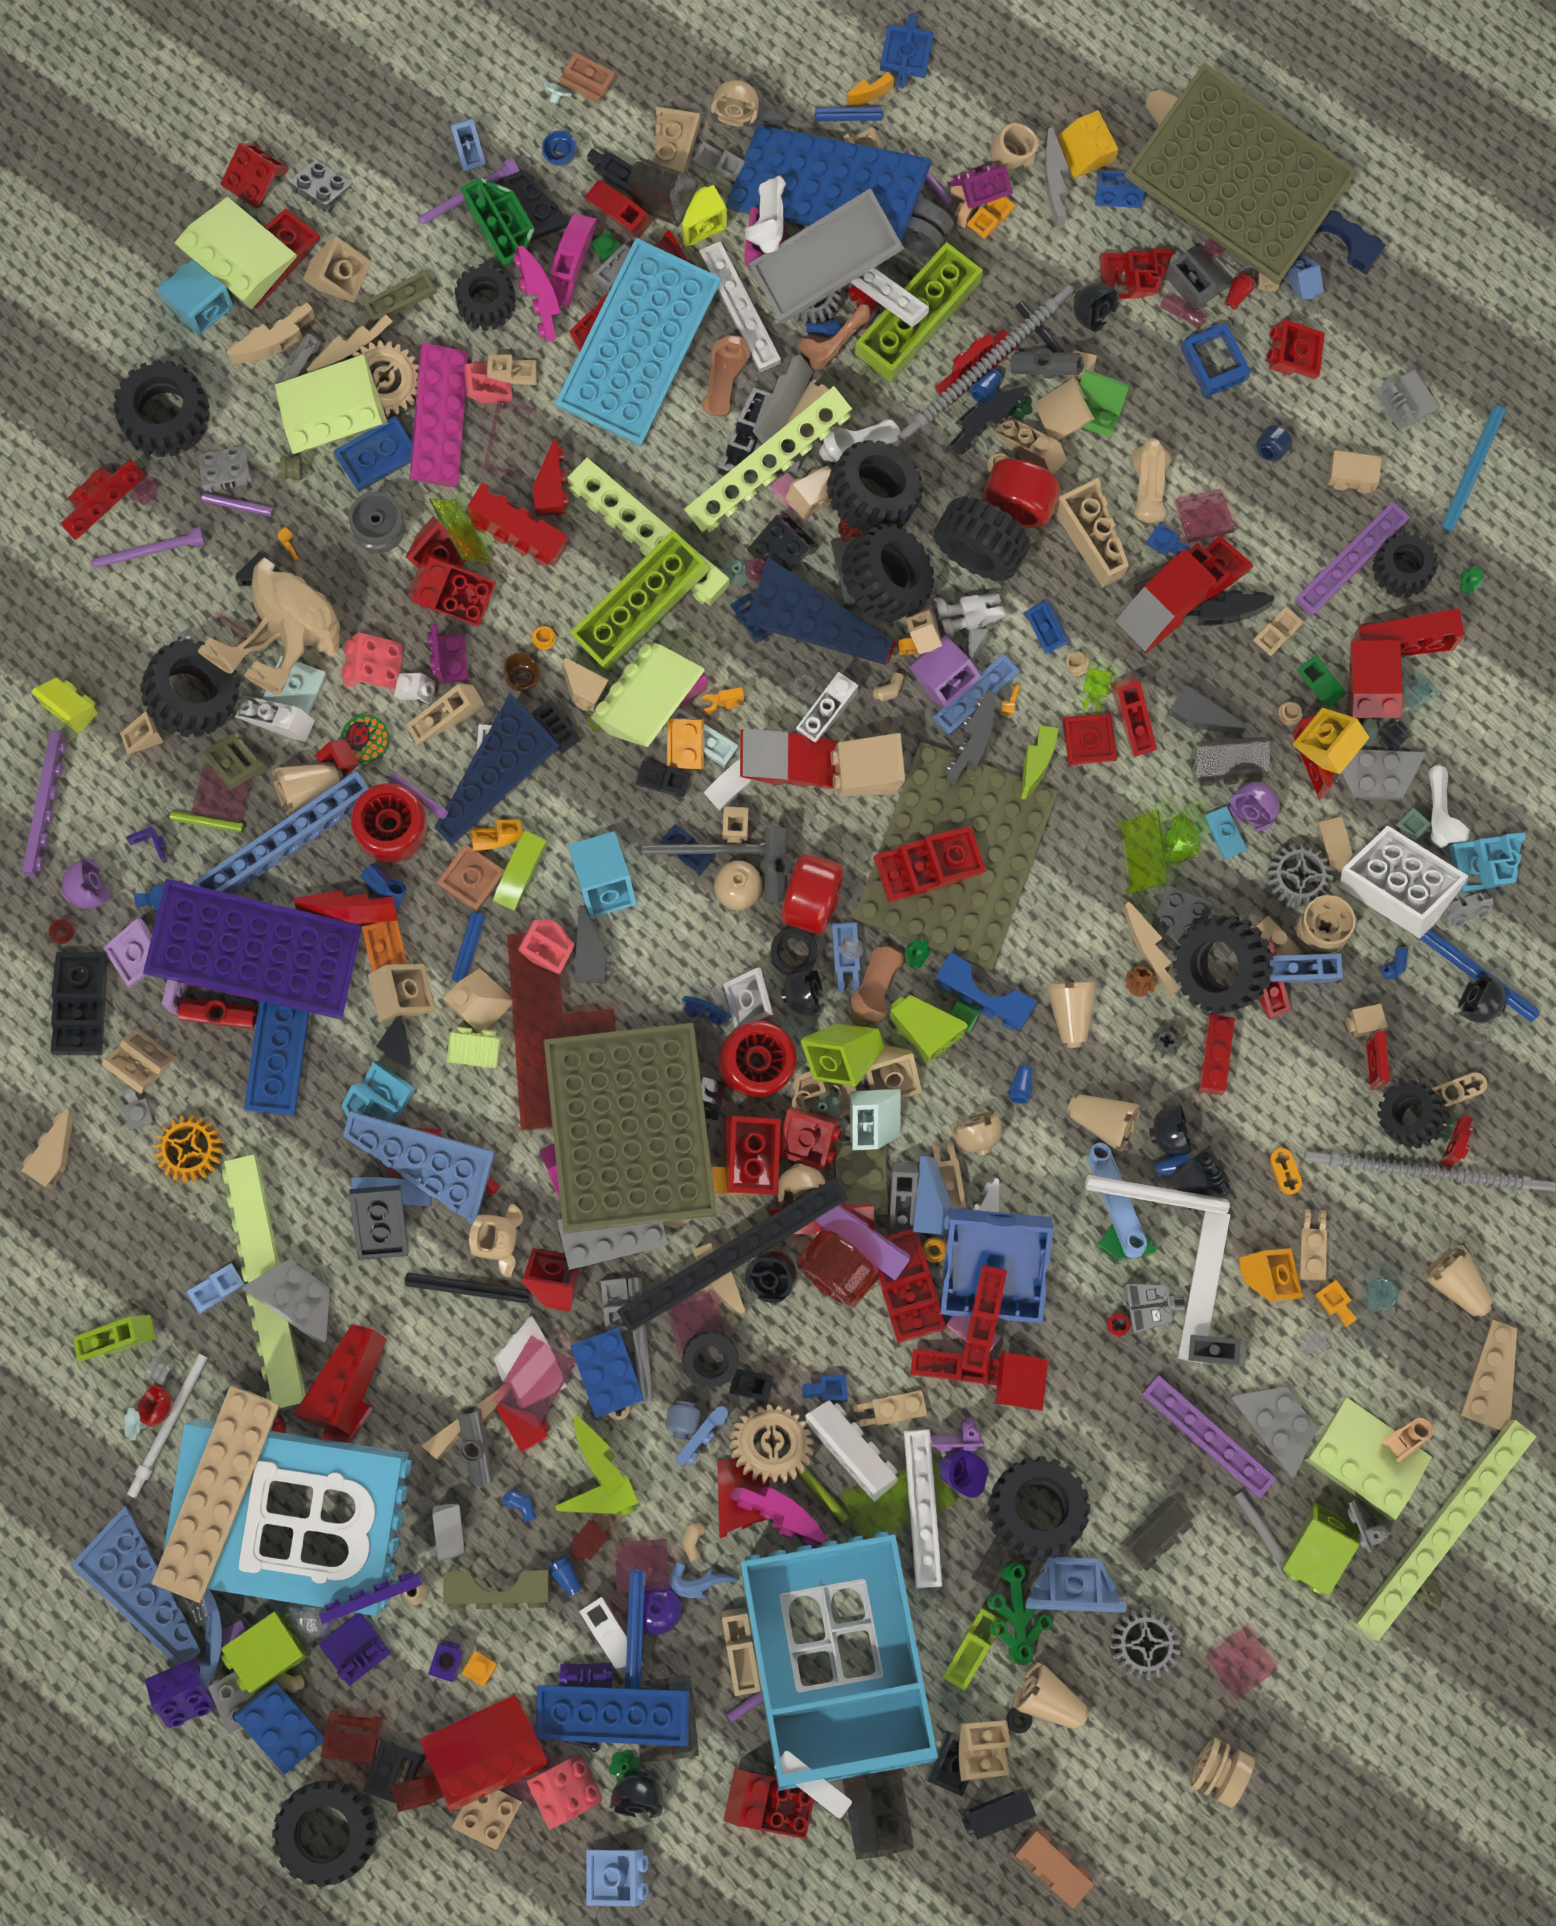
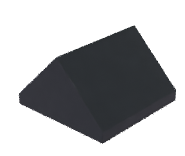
M946 1730L937 1750L938 1758L935 1762H932L925 1780L963 1797L969 1780L961 1781L959 1766L960 1736Z

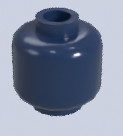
M1277 425L1268 426L1257 440L1256 446L1259 455L1268 461L1280 460L1291 447V435L1284 427Z

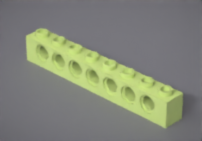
M833 386L684 510L702 532L707 530L710 533L720 525L718 520L722 516L730 517L739 509L737 507L738 503L743 499L746 502L752 499L757 494L755 489L761 484L766 487L776 479L774 474L780 469L786 471L795 463L793 461L794 457L799 453L804 456L814 447L811 443L818 438L822 441L832 433L830 428L838 423L841 426L851 417L849 412L852 411V408ZM821 410H830L833 418L829 422L821 421L819 419V412ZM809 424L813 427L814 433L811 437L806 438L800 434V428L803 425ZM792 440L795 443L794 451L785 453L781 449L782 442ZM772 455L776 458L777 463L773 468H766L763 465L762 461L765 456ZM749 470L755 471L758 475L757 481L753 484H749L744 480V474ZM731 485L739 489V495L735 499H729L725 495L726 488ZM710 501H717L720 504L721 508L717 514L708 513L707 504Z
M586 458L567 477L570 492L577 498L582 496L587 501V506L593 512L597 513L599 511L605 516L604 520L612 528L617 526L622 530L621 534L628 542H636L644 556H647L672 531L671 528L590 459ZM593 485L600 487V489L595 492H591L588 490V488ZM613 500L617 502V505L609 507L606 503ZM629 515L635 517V519L632 522H626L623 520L626 516ZM647 530L653 533L650 537H643L641 535L642 532ZM689 545L711 568L704 575L707 580L703 583L697 582L691 588L694 592L693 596L701 604L706 602L711 606L730 586V579Z

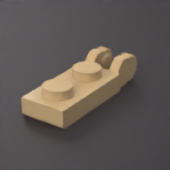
M953 1141L947 1142L946 1146L950 1161L941 1162L940 1148L938 1144H932L933 1158L936 1159L952 1207L967 1209L959 1161L956 1159Z
M1310 1209L1303 1210V1228L1300 1232L1299 1279L1326 1280V1210H1320L1318 1213V1229H1310Z
M922 1390L852 1406L853 1412L857 1413L874 1409L875 1418L859 1420L856 1422L859 1428L875 1424L880 1426L927 1416Z

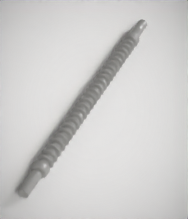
M1067 285L1054 298L1047 299L1043 304L1044 306H1039V310L1034 311L1035 315H1029L1030 319L1026 318L1024 320L1025 324L1020 323V328L1016 327L1015 332L1011 331L1010 336H1005V340L1000 341L1001 345H995L996 349L992 348L990 350L991 354L986 353V358L982 357L981 362L977 361L976 366H971V371L967 370V375H961L962 379H957V383H952V388L948 387L947 392H942V397L937 396V401L933 400L932 405H927V410L923 409L922 414L918 413L914 417V421L899 433L897 437L904 443L918 429L925 428L928 425V421H933V416H938L937 412L941 413L943 412L942 408L948 407L947 403L952 404V399L956 400L958 398L957 395H962V390L966 391L967 386L971 387L972 382H977V377L981 378L982 373H987V369H991L992 365L997 364L996 360L1000 361L1001 356L1005 357L1006 351L1011 352V347L1015 348L1016 343H1021V339H1025L1026 335L1031 334L1030 330L1034 331L1035 326L1038 327L1040 322H1045V317L1049 318L1050 314H1054L1058 310V306L1074 292L1072 286Z
M1305 1151L1304 1161L1325 1163L1334 1168L1341 1165L1343 1169L1345 1166H1348L1349 1169L1355 1167L1356 1170L1363 1168V1171L1370 1169V1172L1376 1169L1378 1173L1381 1170L1385 1174L1391 1171L1392 1175L1398 1172L1400 1176L1405 1173L1407 1177L1413 1174V1177L1420 1175V1178L1427 1176L1428 1179L1434 1177L1435 1180L1441 1178L1442 1181H1445L1447 1178L1449 1182L1455 1179L1457 1183L1462 1180L1464 1184L1470 1181L1471 1185L1477 1182L1478 1185L1484 1183L1485 1186L1491 1184L1492 1187L1498 1185L1499 1188L1506 1186V1189L1512 1186L1514 1190L1519 1188L1521 1191L1527 1192L1530 1189L1549 1192L1556 1191V1182L1534 1180L1530 1176L1525 1175L1519 1178L1517 1174L1512 1177L1511 1174L1504 1176V1173L1497 1175L1496 1172L1490 1174L1489 1171L1483 1173L1482 1170L1476 1173L1474 1169L1469 1172L1467 1168L1461 1171L1460 1167L1454 1170L1452 1166L1450 1169H1447L1446 1166L1442 1168L1439 1165L1433 1167L1432 1164L1425 1166V1163L1418 1165L1417 1162L1412 1165L1410 1161L1406 1164L1403 1160L1397 1163L1396 1159L1390 1162L1388 1158L1383 1161L1381 1157L1378 1160H1375V1157L1368 1159V1156L1361 1158L1360 1155H1357V1157H1354L1353 1154H1350L1348 1157L1346 1153L1340 1155L1339 1152L1333 1151L1330 1154Z

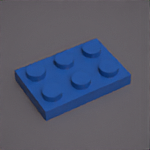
M395 416L387 420L388 424L369 430L333 451L357 492L364 490L411 463L412 442Z
M619 1328L570 1345L596 1419L645 1401Z
M276 1680L271 1682L234 1714L236 1721L284 1775L326 1740L320 1730Z

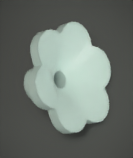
M544 83L545 89L551 91V102L558 104L560 96L571 97L572 93L569 89L555 83Z
M129 1408L124 1416L125 1436L129 1437V1440L132 1441L136 1439L140 1429H146L147 1425L140 1422L138 1411H135L134 1408Z

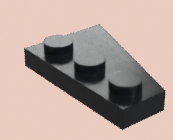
M525 170L503 177L505 187L513 190L535 228L531 241L567 228L571 219L562 213L558 205L548 198L543 189Z

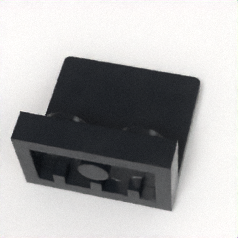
M779 514L772 519L747 550L763 567H765L769 557L791 572L805 555L814 554L820 547L788 514Z

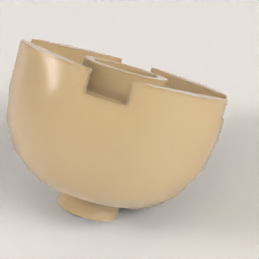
M740 80L727 81L716 90L712 100L711 111L713 114L715 111L719 121L727 125L740 127L743 126L744 122L750 121L751 124L757 118L759 98L755 89L748 83Z
M732 861L725 864L719 869L714 879V891L717 899L731 910H745L752 907L762 894L763 881L760 873L753 865L745 861Z
M991 1111L981 1112L970 1116L972 1119L967 1120L963 1125L959 1126L957 1121L951 1126V1131L957 1145L964 1151L970 1153L977 1152L979 1156L990 1153L992 1151L991 1147L999 1142L1002 1134L1001 1120L997 1111L993 1115Z
M805 1164L793 1165L781 1175L778 1181L779 1205L787 1204L789 1206L825 1184L824 1176L817 1169Z

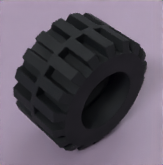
M478 264L479 268L470 267V272L464 271L461 274L462 279L458 278L456 282L455 299L461 318L464 317V322L468 325L470 322L472 323V328L477 329L480 325L483 331H487V326H492V330L497 329L496 324L505 325V318L510 320L512 311L515 312L516 298L513 283L510 281V276L507 273H503V269L498 267L495 270L494 265L489 264L488 267H484V264ZM484 289L493 290L499 294L489 304H478L472 300L477 292Z
M1405 531L1403 535L1397 532L1393 537L1389 536L1381 545L1373 560L1375 563L1372 566V571H1376L1374 579L1375 581L1381 580L1378 586L1381 589L1386 586L1388 588L1386 593L1389 595L1392 591L1396 592L1395 597L1399 598L1403 593H1405V598L1411 597L1413 593L1417 595L1428 586L1436 573L1438 554L1433 553L1435 549L1433 544L1428 545L1429 539L1426 537L1421 539L1419 533L1415 532L1414 535H1410V531ZM1397 555L1411 557L1415 561L1418 571L1415 573L1400 571L1395 566L1393 557Z
M1409 1080L1408 1084L1405 1081H1401L1398 1087L1395 1085L1391 1086V1092L1389 1094L1385 1092L1382 1096L1385 1098L1384 1101L1379 1102L1378 1107L1382 1110L1377 1111V1115L1381 1119L1379 1124L1384 1129V1132L1397 1143L1407 1148L1414 1146L1416 1149L1422 1148V1144L1425 1146L1431 1145L1432 1139L1437 1141L1440 1138L1438 1133L1440 1131L1444 1132L1446 1128L1443 1126V1123L1448 1122V1117L1444 1114L1448 1111L1447 1107L1443 1104V1099L1429 1086L1420 1081L1417 1083L1415 1080ZM1414 1104H1422L1423 1112L1418 1121L1411 1125H1403L1405 1111Z

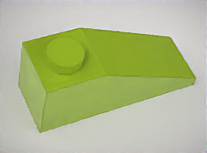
M150 1315L129 1316L72 1337L78 1362L137 1347L156 1340Z
M626 1474L622 1476L624 1482L610 1495L602 1486H599L555 1507L558 1512L621 1513L623 1517L635 1512V1506L639 1504V1501Z

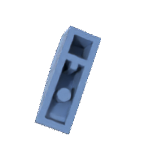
M1341 954L1273 956V960H1270V966L1274 967L1273 974L1268 976L1271 982L1322 983L1336 982L1343 978Z
M920 1156L913 1232L947 1235L950 1208L953 1207L936 1159Z
M381 1177L352 1178V1189L401 1185L403 1206H431V1196L407 1179Z

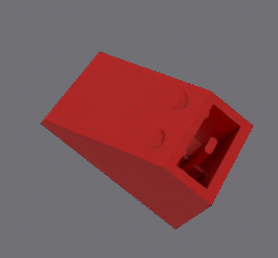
M424 552L407 597L415 604L479 627L496 581L449 560Z
M734 1768L723 1821L740 1827L806 1839L814 1799L799 1787L779 1791L776 1776Z

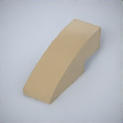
M712 1243L692 1249L696 1262L714 1251ZM732 1272L710 1284L714 1292L740 1316L745 1315V1309Z
M747 1607L721 1611L735 1696L761 1692Z

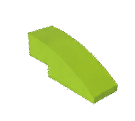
M1039 725L1035 746L1028 745L1024 756L1021 799L1026 800L1043 779L1054 752L1059 728Z
M524 830L493 898L494 902L513 911L516 910L537 870V865L548 847L547 840Z
M576 1414L573 1417L579 1447L598 1483L610 1495L624 1482L620 1471L611 1463L615 1456L610 1446Z
M982 1605L942 1678L965 1691L995 1639V1636L990 1633L991 1623L993 1621L1004 1622L1005 1619ZM1000 1625L997 1626V1632H999L1001 1628Z

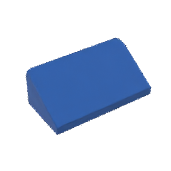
M1043 600L1025 612L1046 654L1071 643L1050 601Z

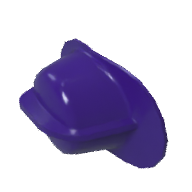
M961 1449L948 1453L944 1459H938L937 1463L941 1465V1479L947 1485L970 1498L978 1497L984 1492L989 1469L982 1458L970 1451Z

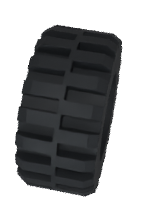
M153 360L151 365H147L146 362L140 364V369L136 371L132 369L128 372L129 377L127 379L122 378L119 383L121 390L116 389L114 397L116 401L113 403V409L116 413V420L127 440H130L136 449L141 447L145 454L151 455L152 451H154L157 457H164L166 452H169L170 456L178 455L177 450L182 448L186 452L191 449L189 446L191 442L197 444L200 441L199 433L204 434L206 432L207 425L205 421L210 420L208 410L210 406L201 383L193 372H188L187 367L181 364L176 367L173 361L167 360L165 364H162L160 360ZM173 393L183 399V405L178 415L166 423L152 424L141 418L144 404L157 394Z
M864 440L863 443L857 442L852 444L851 447H848L842 453L827 480V495L829 499H832L830 504L833 510L838 511L837 516L841 520H846L848 526L851 528L856 527L862 533L879 524H894L897 527H903L922 499L923 483L920 482L922 477L920 472L916 471L917 466L914 461H910L904 451L900 452L896 446L892 444L886 445L884 441L878 440L874 443L873 440ZM860 477L870 478L880 483L886 489L890 498L879 497L871 493L863 485Z
M962 496L952 500L934 530L935 543L937 546H940V550L948 555L950 560L955 561L958 566L969 570L970 573L980 575V577L985 579L990 578L993 581H1005L1012 578L1030 548V538L1027 535V531L1021 527L1017 520L1015 521L1010 514L1003 512L999 507L992 506L989 502L980 501L974 497Z
M894 524L876 525L853 539L847 545L842 557L841 572L844 573L842 579L844 585H847L849 589L847 591L849 596L854 598V603L858 608L862 607L864 609V613L869 616L874 615L875 619L881 621L899 620L920 608L930 598L934 586V578H932L934 569L930 566L931 559L929 554L926 555L925 547L922 543H918L917 537L912 533H907V529L903 527H897ZM882 563L889 569L894 583L886 575Z
M184 639L183 643L176 640L171 642L169 646L164 645L160 648L158 653L152 657L140 685V692L143 694L141 700L144 706H148L146 710L151 718L154 716L157 719L155 723L160 727L164 725L169 728L168 732L172 734L179 732L182 737H189L190 734H194V737H201L205 732L206 734L215 732L217 727H221L229 717L240 693L238 690L240 686L239 678L234 677L237 673L236 669L233 673H227L198 653V649L201 645H205V642L198 641V643H193L192 639ZM176 674H188L198 678L207 687L211 700L204 703H193L184 700L173 690L169 677Z
M1225 915L1199 921L1198 924L1190 926L1186 934L1181 935L1178 940L1181 946L1175 947L1174 955L1177 956V960L1173 961V969H1177V975L1174 977L1176 983L1180 982L1182 988H1180L1184 996L1189 995V1002L1194 1006L1201 1004L1200 1009L1207 1012L1211 1010L1214 1013L1231 1012L1253 1004L1254 1000L1260 999L1264 994L1262 989L1269 987L1271 980L1268 979V976L1272 975L1274 967L1270 966V960H1273V953L1268 952L1267 946L1270 944L1267 938H1261L1262 931L1258 927L1251 928L1252 922L1246 919L1240 920L1238 916L1233 915L1227 917ZM1216 941L1227 944L1234 951L1238 959L1239 972L1235 983L1231 987L1218 983L1211 975L1208 967V954Z
M1038 1456L1036 1460L1028 1457L1024 1458L1020 1463L1015 1462L997 1480L988 1500V1506H990V1510L987 1512L988 1520L993 1523L991 1527L993 1534H998L1000 1537L998 1542L1003 1547L1007 1544L1011 1548L1010 1553L1015 1556L1020 1553L1024 1555V1559L1030 1561L1033 1558H1038L1039 1561H1047L1049 1557L1056 1558L1061 1556L1063 1552L1068 1551L1079 1540L1089 1521L1087 1515L1090 1513V1504L1086 1501L1089 1498L1087 1489H1082L1083 1481L1080 1476L1075 1478L1071 1474L1073 1472L1071 1467L1068 1465L1066 1468L1061 1467V1461L1054 1458L1051 1462L1046 1461L1047 1458L1045 1456ZM1031 1486L1041 1487L1050 1491L1057 1498L1061 1507L1062 1517L1054 1529L1050 1531H1037L1022 1522L1017 1514L1015 1501L1018 1494L1024 1488Z
M321 1780L297 1789L283 1802L281 1810L276 1814L274 1820L276 1825L275 1829L272 1830V1838H275L274 1852L275 1854L278 1853L281 1859L279 1863L283 1868L286 1867L290 1871V1876L294 1879H301L302 1883L307 1885L315 1884L317 1887H325L349 1879L365 1866L364 1864L370 1859L373 1847L377 1842L376 1828H378L377 1819L375 1820L373 1816L375 1811L372 1805L367 1803L365 1800L366 1796L362 1792H357L354 1786L343 1784L341 1781ZM320 1807H331L340 1811L347 1819L350 1828V1837L345 1849L337 1856L328 1859L311 1855L305 1849L301 1840V1827L304 1819L310 1812Z

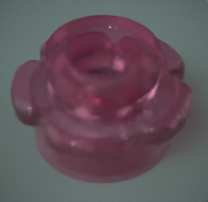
M1208 239L1205 241L1203 250L1209 257H1220L1226 251V248L1213 239Z
M755 558L752 561L749 560L745 564L746 576L750 580L760 581L766 562L760 558Z

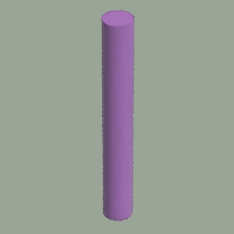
M910 149L904 153L915 155ZM928 171L925 183L945 207L953 203V200Z
M206 492L202 494V502L272 517L274 508Z
M397 773L391 774L389 778L391 782L412 791L418 797L421 804L441 819L448 815L446 809Z
M762 1692L755 1693L728 1712L726 1715L733 1723L763 1701Z

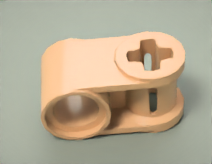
M1418 1418L1402 1429L1393 1432L1382 1443L1390 1447L1397 1456V1462L1401 1463L1429 1440L1433 1435V1427L1427 1420Z

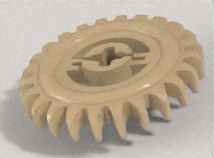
M379 340L376 347L372 342H369V349L360 346L361 354L353 352L352 355L357 357L365 354L369 368L379 362L390 363L388 367H378L373 374V381L377 392H379L378 395L386 418L389 417L390 410H393L395 415L398 416L399 407L406 412V402L412 406L415 403L412 396L416 397V380L418 379L416 371H418L419 365L412 363L416 360V357H407L409 350L406 349L401 352V345L397 344L393 348L391 341H388L387 345L384 346L382 341ZM398 370L401 376V384L398 389L393 393L380 394L392 389L395 379L394 373ZM388 376L387 381L384 380L382 383L380 382L378 384L379 378L384 379V377L386 378Z
M770 1404L767 1405L766 1410L761 1406H757V1413L750 1409L747 1412L748 1417L741 1415L739 1418L740 1423L734 1424L733 1428L735 1431L730 1434V1438L735 1440L730 1443L729 1447L730 1449L736 1448V1450L732 1452L731 1457H740L736 1467L746 1465L743 1471L744 1475L751 1470L753 1471V1481L759 1475H762V1484L766 1483L768 1477H771L773 1485H776L778 1477L785 1484L787 1482V1474L795 1480L797 1476L796 1470L802 1474L804 1472L803 1464L806 1466L810 1464L809 1457L813 1455V1450L810 1447L814 1444V1441L809 1438L812 1432L808 1429L804 1430L807 1426L805 1421L798 1422L799 1414L790 1415L791 1409L782 1412V1406L780 1405L777 1406L776 1410H773ZM766 1428V1432L761 1437L758 1453L754 1447L753 1439L757 1432ZM776 1428L782 1430L789 1437L791 1444L789 1452L782 1458H779L783 1449L784 1438L780 1432L776 1431Z

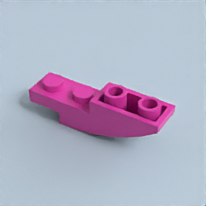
M574 213L561 239L550 272L552 277L550 283L560 306L570 308L581 266L585 265L597 223L596 218Z
M519 246L516 249V253L513 254L515 267L520 268L521 277H518L520 291L525 292V297L535 295L532 305L534 313L539 314L540 323H537L539 337H543L544 342L554 341L556 335L552 316L560 314L556 295L540 264L527 249Z
M770 1487L759 1488L757 1493L745 1488H733L730 1499L738 1501L737 1506L743 1509L752 1510V1508L760 1510L761 1516L773 1520L771 1527L780 1530V1535L791 1539L796 1536L802 1539V1544L806 1546L811 1545L812 1548H816V1545H822V1543L828 1541L815 1520L802 1507L782 1493Z

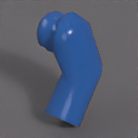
M834 319L814 324L808 322L806 332L815 335L835 336L842 328V325L838 320Z
M1395 948L1394 961L1383 965L1381 968V973L1385 979H1395L1406 971L1408 949Z
M511 1490L503 1496L505 1506H513L521 1510L524 1523L537 1519L529 1496L516 1490Z

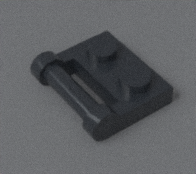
M381 1740L363 1792L408 1807L411 1800L409 1795L421 1763H424L426 1756ZM406 1757L411 1759L402 1787L399 1794L392 1793L402 1761Z

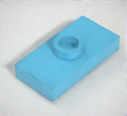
M1227 806L1204 815L1203 818L1224 861L1247 851L1246 845Z

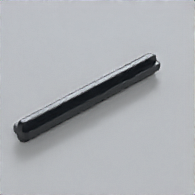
M409 1272L405 1276V1285L407 1287L519 1303H528L530 1298V1291L523 1288Z

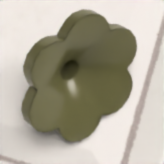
M1428 1577L1421 1585L1422 1590L1417 1592V1597L1421 1602L1427 1600L1430 1605L1439 1608L1443 1599L1435 1580Z

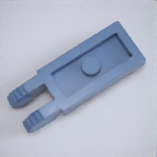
M857 922L832 924L835 974H837L838 993L844 992L845 989L843 973H852V988L855 992L859 988L858 973L860 972Z
M717 1407L676 1457V1462L680 1466L684 1467L686 1463L691 1466L699 1456L696 1450L702 1443L707 1445L716 1434L712 1431L714 1427L722 1426L725 1420H727L729 1412L726 1407Z

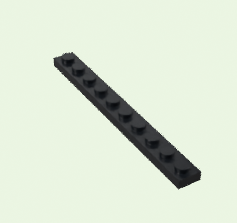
M833 1178L621 1307L617 1312L629 1333H632L849 1199L837 1179Z

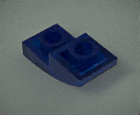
M684 996L681 999L684 1005L683 1011L691 1018L697 1016L699 1019H702L708 1012L710 1014L708 1019L718 1027L722 1024L727 1028L732 1022V1016L708 1001L691 996Z

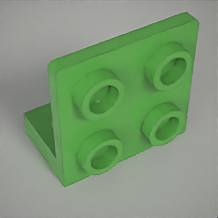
M1084 370L1080 386L1087 397L1084 400L1094 420L1081 428L1111 438L1119 419L1129 384Z

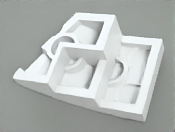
M533 1316L525 1318V1323L516 1334L509 1338L507 1345L494 1357L502 1382L511 1384L520 1408L529 1406L567 1387L551 1348Z

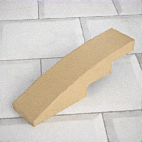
M384 314L369 331L361 324L346 341L338 334L309 364L306 370L310 373L325 368L353 354V352L360 349V346L366 345L378 336L393 321Z
M1128 902L1125 904L1123 912L1130 934L1145 964L1151 969L1153 974H1156V981L1168 996L1172 998L1181 987L1166 971L1172 962L1156 946L1160 943L1162 937L1138 910Z

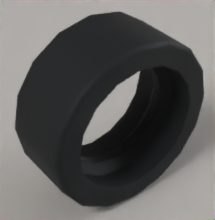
M789 927L780 931L774 937L771 944L772 962L781 973L786 975L804 966H814L817 959V943L814 937L808 931L795 927ZM789 938L803 940L809 949L807 959L798 966L788 965L780 957L779 949L781 944Z

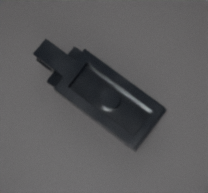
M592 148L587 154V161L595 166L593 170L598 175L634 198L638 197L649 182V177L611 152H605L602 155Z

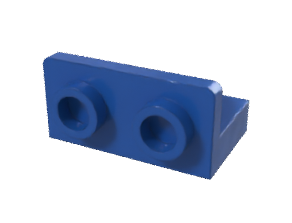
M1097 170L1096 206L1142 208L1144 191L1124 177L1126 171Z

